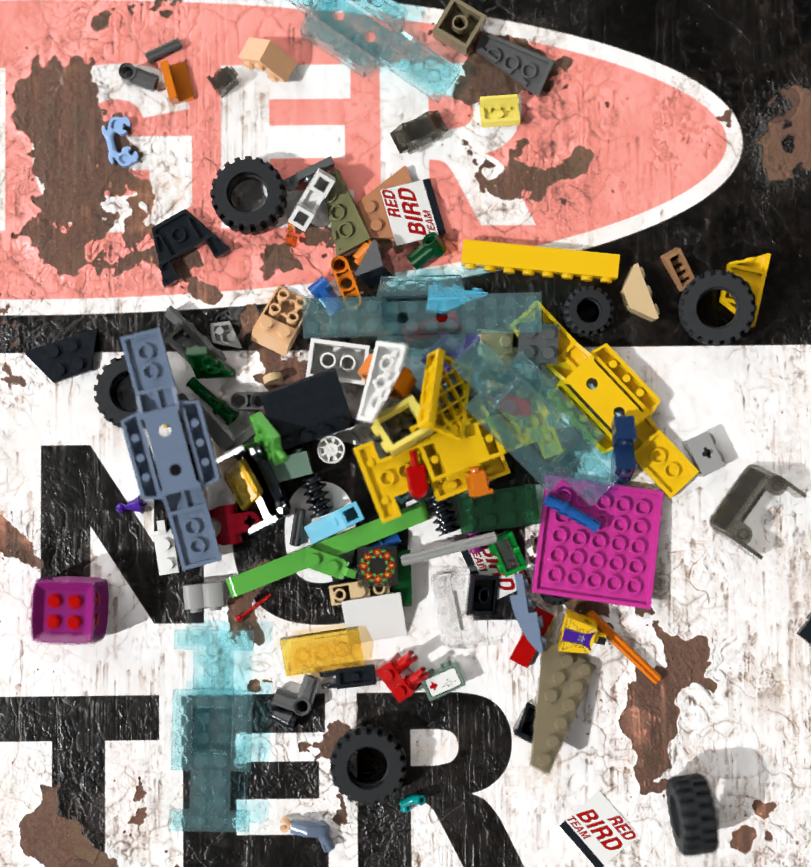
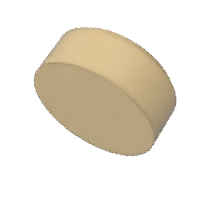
M279 371L272 372L263 376V381L265 385H273L283 381V376Z

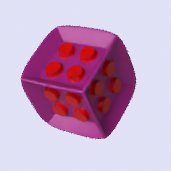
M80 576L42 577L36 579L31 598L30 631L32 641L66 645L94 644L102 641L105 637L108 622L109 588L107 579Z

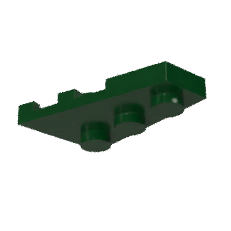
M195 345L186 348V356L196 379L235 377V370L208 347Z

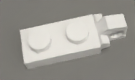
M158 520V531H154V543L159 575L179 573L178 554L172 529H168L167 520Z

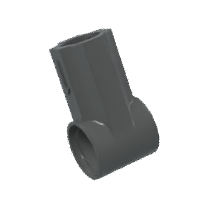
M126 62L120 65L118 72L124 84L134 85L155 92L159 82V75L134 67L131 63ZM125 72H133L131 77H124Z

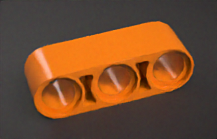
M336 256L331 261V269L343 301L350 312H358L362 308L363 302L349 263L345 257ZM343 262L345 268L340 271L336 270L335 264ZM344 280L352 282V286L348 289L343 288L341 285ZM351 298L359 300V304L356 307H351L348 304Z

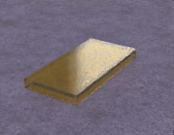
M358 626L280 638L286 677L364 665Z

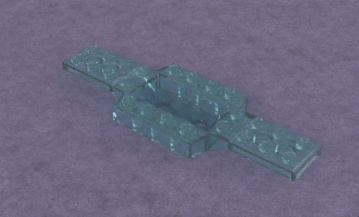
M287 0L305 15L299 29L300 35L363 78L380 66L393 72L439 104L461 72V69L403 31L408 10L393 0H351L394 29L393 31L388 30L346 0ZM334 12H343L344 18L340 21L333 18ZM366 33H374L376 36L375 40L367 42L364 38Z
M460 274L384 276L380 279L377 296L303 298L304 339L378 338L380 342L407 345L406 357L427 356L428 353L438 348L444 350L447 356H460L463 354L466 337L471 335L542 333L541 292L466 294ZM458 297L456 300H386L387 298ZM441 311L448 315L447 320L443 323L438 322L436 319L437 313ZM401 312L408 315V321L403 324L397 321V316ZM413 334H438V335H413Z

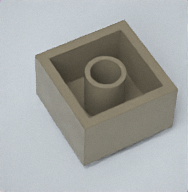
M450 0L433 28V38L466 57L485 26L487 16L461 0Z

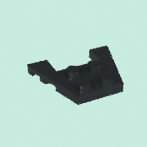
M186 208L152 227L162 283L165 288L181 280L171 262L205 242L216 259L231 251L229 246L221 241Z

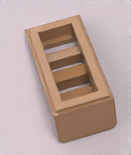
M676 247L660 256L678 290L682 292L695 276L682 249ZM677 256V259L670 261L671 258ZM678 263H681V266L674 269L673 266H675ZM680 271H686L683 274L677 276V273H679ZM687 276L690 278L683 283L680 282V280Z

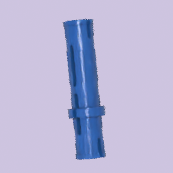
M550 493L544 499L543 504L557 511L560 516L564 515L594 533L599 529L601 521L576 509L568 501L558 499Z

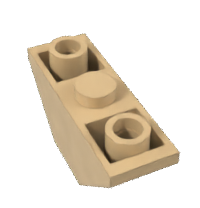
M637 263L631 267L621 288L620 295L626 311L653 322L659 318V308L656 303L653 304L651 298L653 296L652 290L649 285H646L644 280L646 278L644 269L639 267Z
M366 579L330 585L331 606L341 605L342 601L390 594L389 582L387 580L384 583L375 584L368 582Z

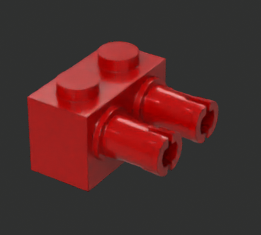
M409 650L403 656L397 652L384 661L376 670V673L399 703L414 694L421 686V682L430 677L429 671L423 672L427 669L425 666L420 667L415 672L409 667L418 660L417 655L411 657L415 653L413 650Z

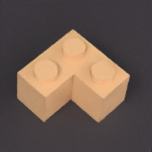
M250 37L238 57L244 62L243 65L252 71L257 69L268 74V79L275 83H278V81L287 83L297 64L293 58L271 40Z

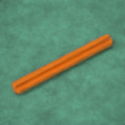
M590 610L586 614L587 617L597 621V629L601 633L607 634L606 638L654 684H657L662 679V676L595 611Z

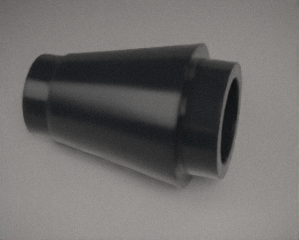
M272 707L268 718L286 730H294L298 723L299 715L294 711Z

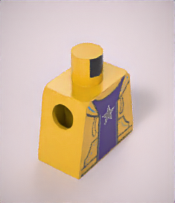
M567 609L557 641L558 651L590 653L593 643L605 645L607 634L597 632L596 620Z

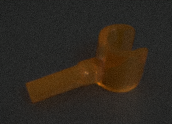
M288 222V231L285 237L286 245L296 247L298 237L292 235L293 225Z

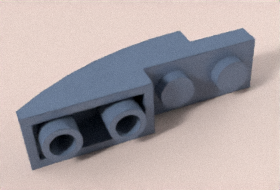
M516 574L514 576L518 595L510 596L516 620L531 645L539 653L544 652L543 648H546L547 645L545 635L541 636L540 628H543L542 615L538 616L537 612L529 613V609H532L531 597L526 595V589H529L528 578H524L523 574Z

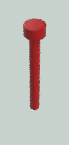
M271 594L266 595L241 615L235 616L239 623L242 622V618L269 599Z

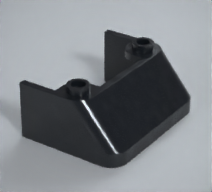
M257 442L242 445L215 459L218 463L235 458L265 520L248 529L250 533L288 516L291 510V504L285 498L265 455L266 451Z

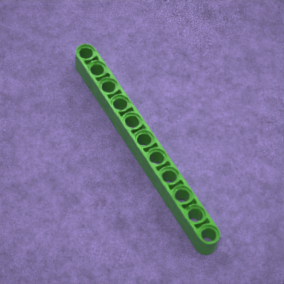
M421 501L401 509V516L385 523H381L380 518L310 546L339 556L432 518L425 501ZM307 547L225 579L231 597L234 598L307 569V567L301 565Z

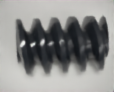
M322 475L302 480L306 483L301 488L308 489L304 496L310 497L306 504L313 505L308 511L315 512L310 516L311 519L329 514V511L333 509V506L327 505L331 498L324 497L329 491L322 490L327 485L326 483H320L324 478Z
M435 496L425 499L426 502H432L428 509L435 510L430 516L437 517L432 523L439 524V527L435 529L436 532H442L439 536L460 529V526L453 525L458 519L451 518L455 514V511L449 510L453 504L446 503L451 497L438 502Z

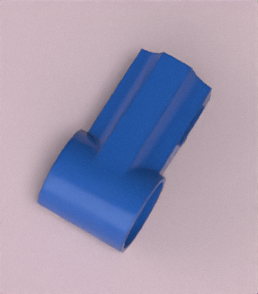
M323 276L308 287L310 293L317 301L322 303L332 317L345 307L341 299L334 293L332 286Z

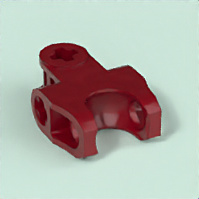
M238 503L218 506L209 510L211 518L217 519L221 525L220 533L216 536L218 545L225 546L244 542L243 532H249L248 529L262 523V516L256 511L239 513ZM250 515L252 519H256V522L253 523V526L251 525V523L247 522V520L250 519Z

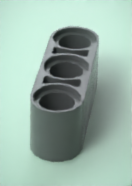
M236 392L231 396V405L241 411H265L263 405L258 407L255 404L256 398L263 392ZM239 396H244L245 398L243 406L236 405V399Z

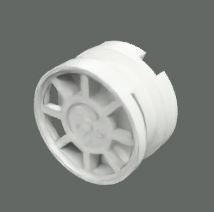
M327 436L319 442L317 452L321 460L329 464H335L343 459L346 449L344 443L338 437Z

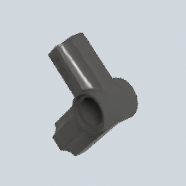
M305 674L298 694L278 687L272 704L294 711L300 716L308 714L313 707L321 679ZM299 701H305L308 704V709H300Z

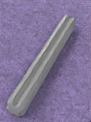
M490 532L401 556V562L403 566L496 543L498 541L496 532Z

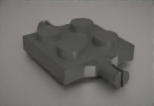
M535 310V322L519 323L517 363L532 365V377L541 378V366L558 364L559 325L544 323L542 310Z

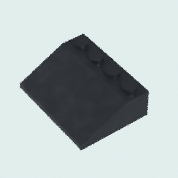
M335 368L259 394L268 421L280 436L283 450L355 426Z

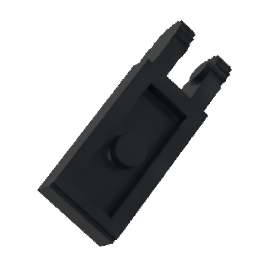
M374 664L335 668V670L320 672V677L336 675V682L321 684L322 689H344L377 684Z

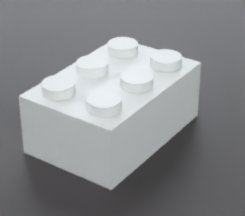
M311 338L306 377L335 368L340 384L365 387L366 382L357 372L370 354L371 348L368 345Z

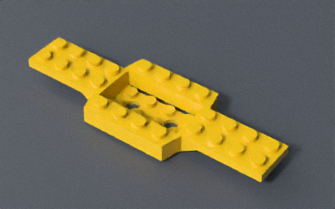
M537 300L509 326V329L518 337L519 323L535 322V310L543 311L544 323L559 325L558 364L544 365L558 380L548 399L601 455L612 450V434L566 385H570L610 428L613 417H615L614 409L616 407L624 409V416H634L637 436L634 443L636 464L671 499L699 471L651 419V415L661 400L607 343L588 352ZM589 378H594L598 383L597 387L593 390L589 389L586 385Z

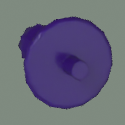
M138 495V497H135L126 505L118 503L116 510L119 513L131 510L144 514V506L148 505V503L141 500L140 495Z

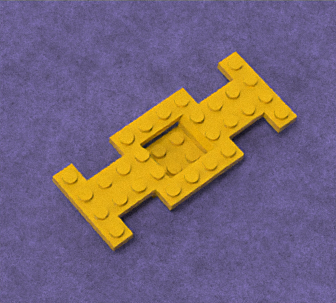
M522 390L518 392L519 397L529 400L533 407L532 413L526 418H519L504 412L488 417L482 399L468 404L464 438L461 441L434 431V434L418 442L414 447L408 448L395 457L390 455L379 459L373 441L353 448L381 523L401 516L394 497L409 492L406 467L411 466L409 454L411 450H417L419 465L424 464L426 466L428 484L430 483L437 502L468 490L464 473L470 472L469 468L481 466L482 470H485V473L488 474L490 481L511 473L503 454L537 441L544 459L564 452L540 391L538 390L536 396ZM460 408L454 409L457 416L460 414ZM449 412L444 413L448 422L453 419ZM436 417L435 424L439 426L444 425L440 417ZM452 422L450 426L457 433L458 427L455 422ZM417 424L408 427L410 434L420 429L417 427Z

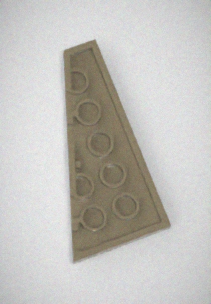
M546 640L547 647L543 648L544 652L541 653L540 673L535 704L536 713L533 723L534 732L529 766L549 775L596 665L571 652L558 651V645Z

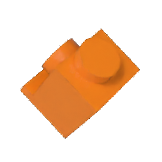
M481 466L469 468L470 472L464 473L470 497L475 498L493 493V489L488 488V484H490L489 476L485 473V470H482Z

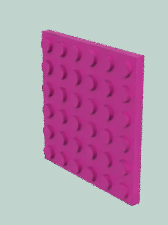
M546 475L531 593L650 610L664 491ZM550 493L558 499L566 500L576 509L601 521L597 532L594 533L564 515L560 516L557 511L544 505L543 502L547 494Z

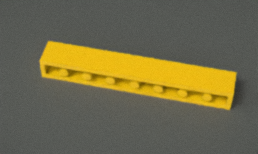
M464 239L461 266H465L464 269L467 270L484 268L486 272H495L497 269L503 270V273L515 274V271L523 272V275L534 276V273L542 274V277L553 278L554 275H558L566 280L578 277L581 278V281L591 282L593 279H598L601 283H612V281L618 278L620 254Z

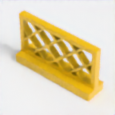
M440 348L427 354L417 427L420 429L429 428L461 441L464 438L473 367L445 355V351ZM444 362H446L451 369L447 373L443 367ZM457 369L465 370L464 379L461 378ZM453 373L458 383L453 385L448 375ZM442 378L448 386V389H446L445 391L441 386ZM458 385L463 391L462 397H459L455 389ZM448 391L451 392L455 399L452 403H450L445 394ZM440 396L446 405L443 409L438 404ZM456 403L460 408V414L458 416L452 406ZM446 409H448L453 418L449 422L443 413ZM437 415H439L444 425L439 426L435 424ZM452 422H455L458 427L457 433L450 426Z

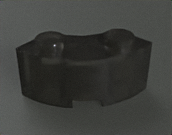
M433 110L427 111L411 121L402 123L389 134L399 153L408 152L410 155L417 152L419 147L431 141L433 143L440 141L443 138V134L449 130L439 111Z

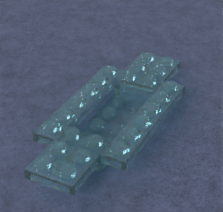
M478 336L450 364L478 393L464 408L547 492H551L563 479L589 506H593L619 479L592 451V448L605 435L522 351H519L506 364ZM494 406L532 443V445L494 408ZM533 446L550 462V464L533 448Z

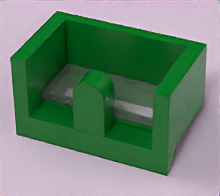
M511 530L497 536L498 541L496 543L488 545L492 556L496 555L499 560L496 565L500 574L504 573L508 577L528 568Z

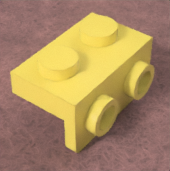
M508 94L480 97L481 128L520 125L519 95Z

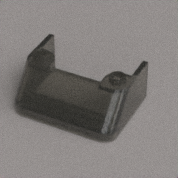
M750 464L742 470L711 514L709 526L750 557L762 560L764 556L748 546L753 533L751 528L743 522L765 491L772 495H781L786 491L795 498H805L807 494L782 476L759 465Z

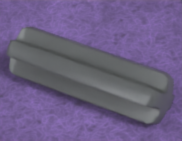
M175 38L145 52V57L149 63L155 62L182 49V44L178 38Z
M296 508L294 512L289 543L291 546L298 547L301 543L306 512L303 508Z

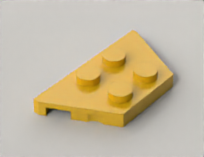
M770 253L729 262L726 267V271L733 272V274L742 277L750 285L755 295L757 308L754 322L750 327H755L771 256ZM721 290L719 302L735 314L736 303L734 298L728 292Z

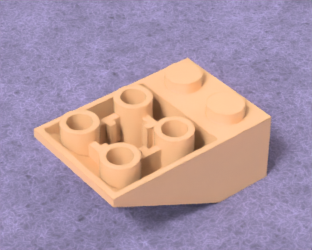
M278 285L253 327L251 340L286 357L314 301Z

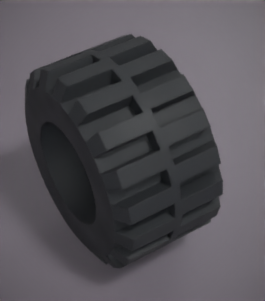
M583 286L573 291L564 302L562 319L566 322V328L571 329L572 334L576 333L579 337L586 336V338H590L591 336L598 335L609 326L610 321L613 319L612 312L614 311V306H611L612 300L607 298L608 294L601 292L602 289H594V286H589L588 288ZM581 302H591L596 306L598 310L596 321L587 323L579 318L577 306Z

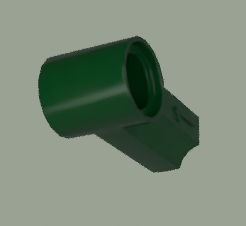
M431 232L423 238L422 244L406 257L414 268L418 270L433 257H441L446 252L447 246L435 232Z

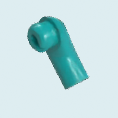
M412 794L401 799L399 803L401 805V812H410V805L413 804L424 805L426 802L425 796Z

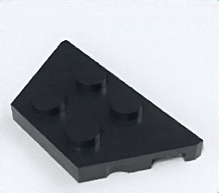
M97 328L25 351V355L56 384L93 371V357L96 353L95 345L99 331Z

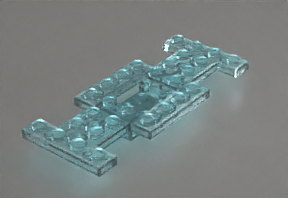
M174 629V650H194L193 689H173L170 769L190 771L189 809H170L169 831H250V810L230 809L231 771H251L253 690H235L233 687L234 651H254L255 630ZM193 709H195V713H194V747H193V749H192V741H193Z

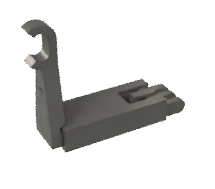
M184 393L178 395L180 401H190ZM202 406L210 437L225 454L245 445L255 436L252 425L233 441Z

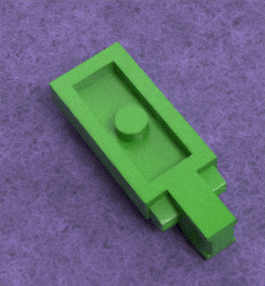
M311 546L307 547L301 563L304 567L337 579H344L345 576L355 579L357 569L348 567L350 562L345 561L344 558Z

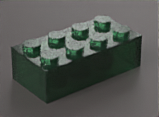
M535 484L495 489L493 493L475 498L470 497L469 493L455 495L461 534L541 523Z

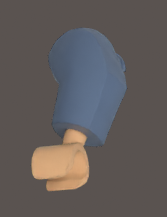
M281 818L280 823L287 825L280 826L281 832L285 833L290 829L291 834L316 837L320 841L325 853L335 848V844L329 834L330 826L326 822L320 820H293L291 823L290 818Z

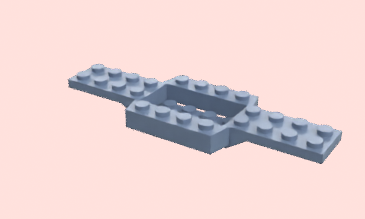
M160 327L120 337L138 406V412L121 420L120 423L141 500H163L183 571L221 561L220 549L203 490L206 486L221 479V475L215 460L216 457L201 401L179 400ZM179 409H181L184 424L186 427L188 439L190 442L200 482L197 481L195 477L193 465L191 462L189 450L187 447L185 435L178 413ZM162 425H168L171 428L169 436L164 437L160 435L159 428ZM173 464H178L181 467V473L177 476L170 473V466Z

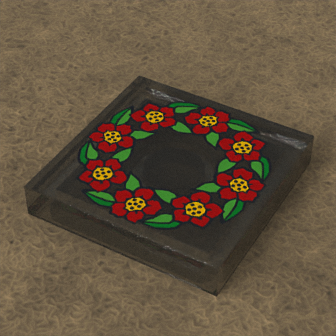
M397 546L357 547L358 588L398 587Z

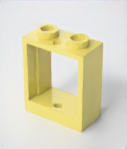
M413 395L378 414L374 423H372L371 430L376 437H381L383 441L380 443L386 454L390 452L392 457L434 434V430L429 428L419 429L399 442L392 444L380 425L407 408L411 410L416 420H418L419 404Z

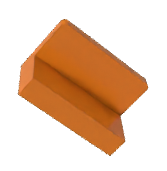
M168 60L160 62L171 103L175 105L194 100L195 96L186 63L181 62L170 65Z

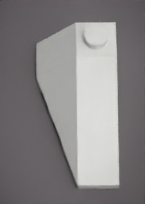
M376 342L357 420L374 423L403 368L408 349L407 345Z

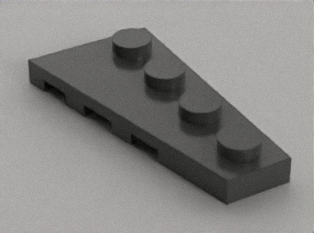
M484 30L475 48L476 52L537 98L539 97L554 60Z

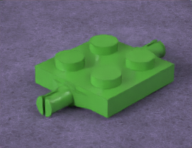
M261 411L250 415L249 420L252 422L256 435L254 441L264 447L267 459L271 460L275 466L286 463L289 457L281 447L279 434Z

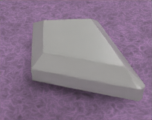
M230 321L210 323L212 343L242 348Z

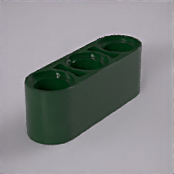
M411 549L391 550V556L394 557L396 563L395 573L392 575V593L400 592L403 607H412L411 564L403 566L401 556L411 553Z

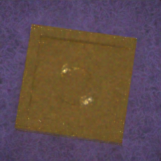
M245 458L239 460L224 477L242 511L249 509L263 493Z

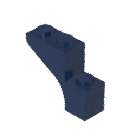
M634 416L613 417L611 423V482L618 484L627 483L635 472L634 443L637 436Z

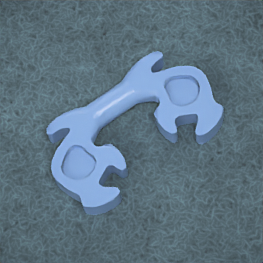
M126 116L122 118L112 117L108 123V130L105 126H102V134L106 139L109 150L108 158L110 163L115 165L116 159L123 168H128L135 163L138 164L139 154L137 151L130 155L132 149L127 146L122 148L121 153H118L114 142V135L116 133L120 136L128 135L124 128L125 126L131 128V122Z

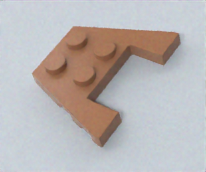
M403 166L358 201L364 223L372 240L394 239L380 190L412 183L407 166Z

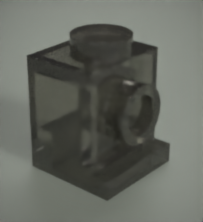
M226 66L218 69L214 73V77L209 75L207 80L220 97L223 98L239 84L237 79L239 75L232 66Z

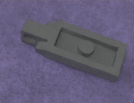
M329 156L284 179L283 182L288 192L298 189L300 182H310L318 168L327 173L333 170L332 167L335 166L334 161Z

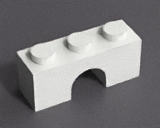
M318 168L291 212L288 222L305 232L314 218L319 205L334 185L335 177Z

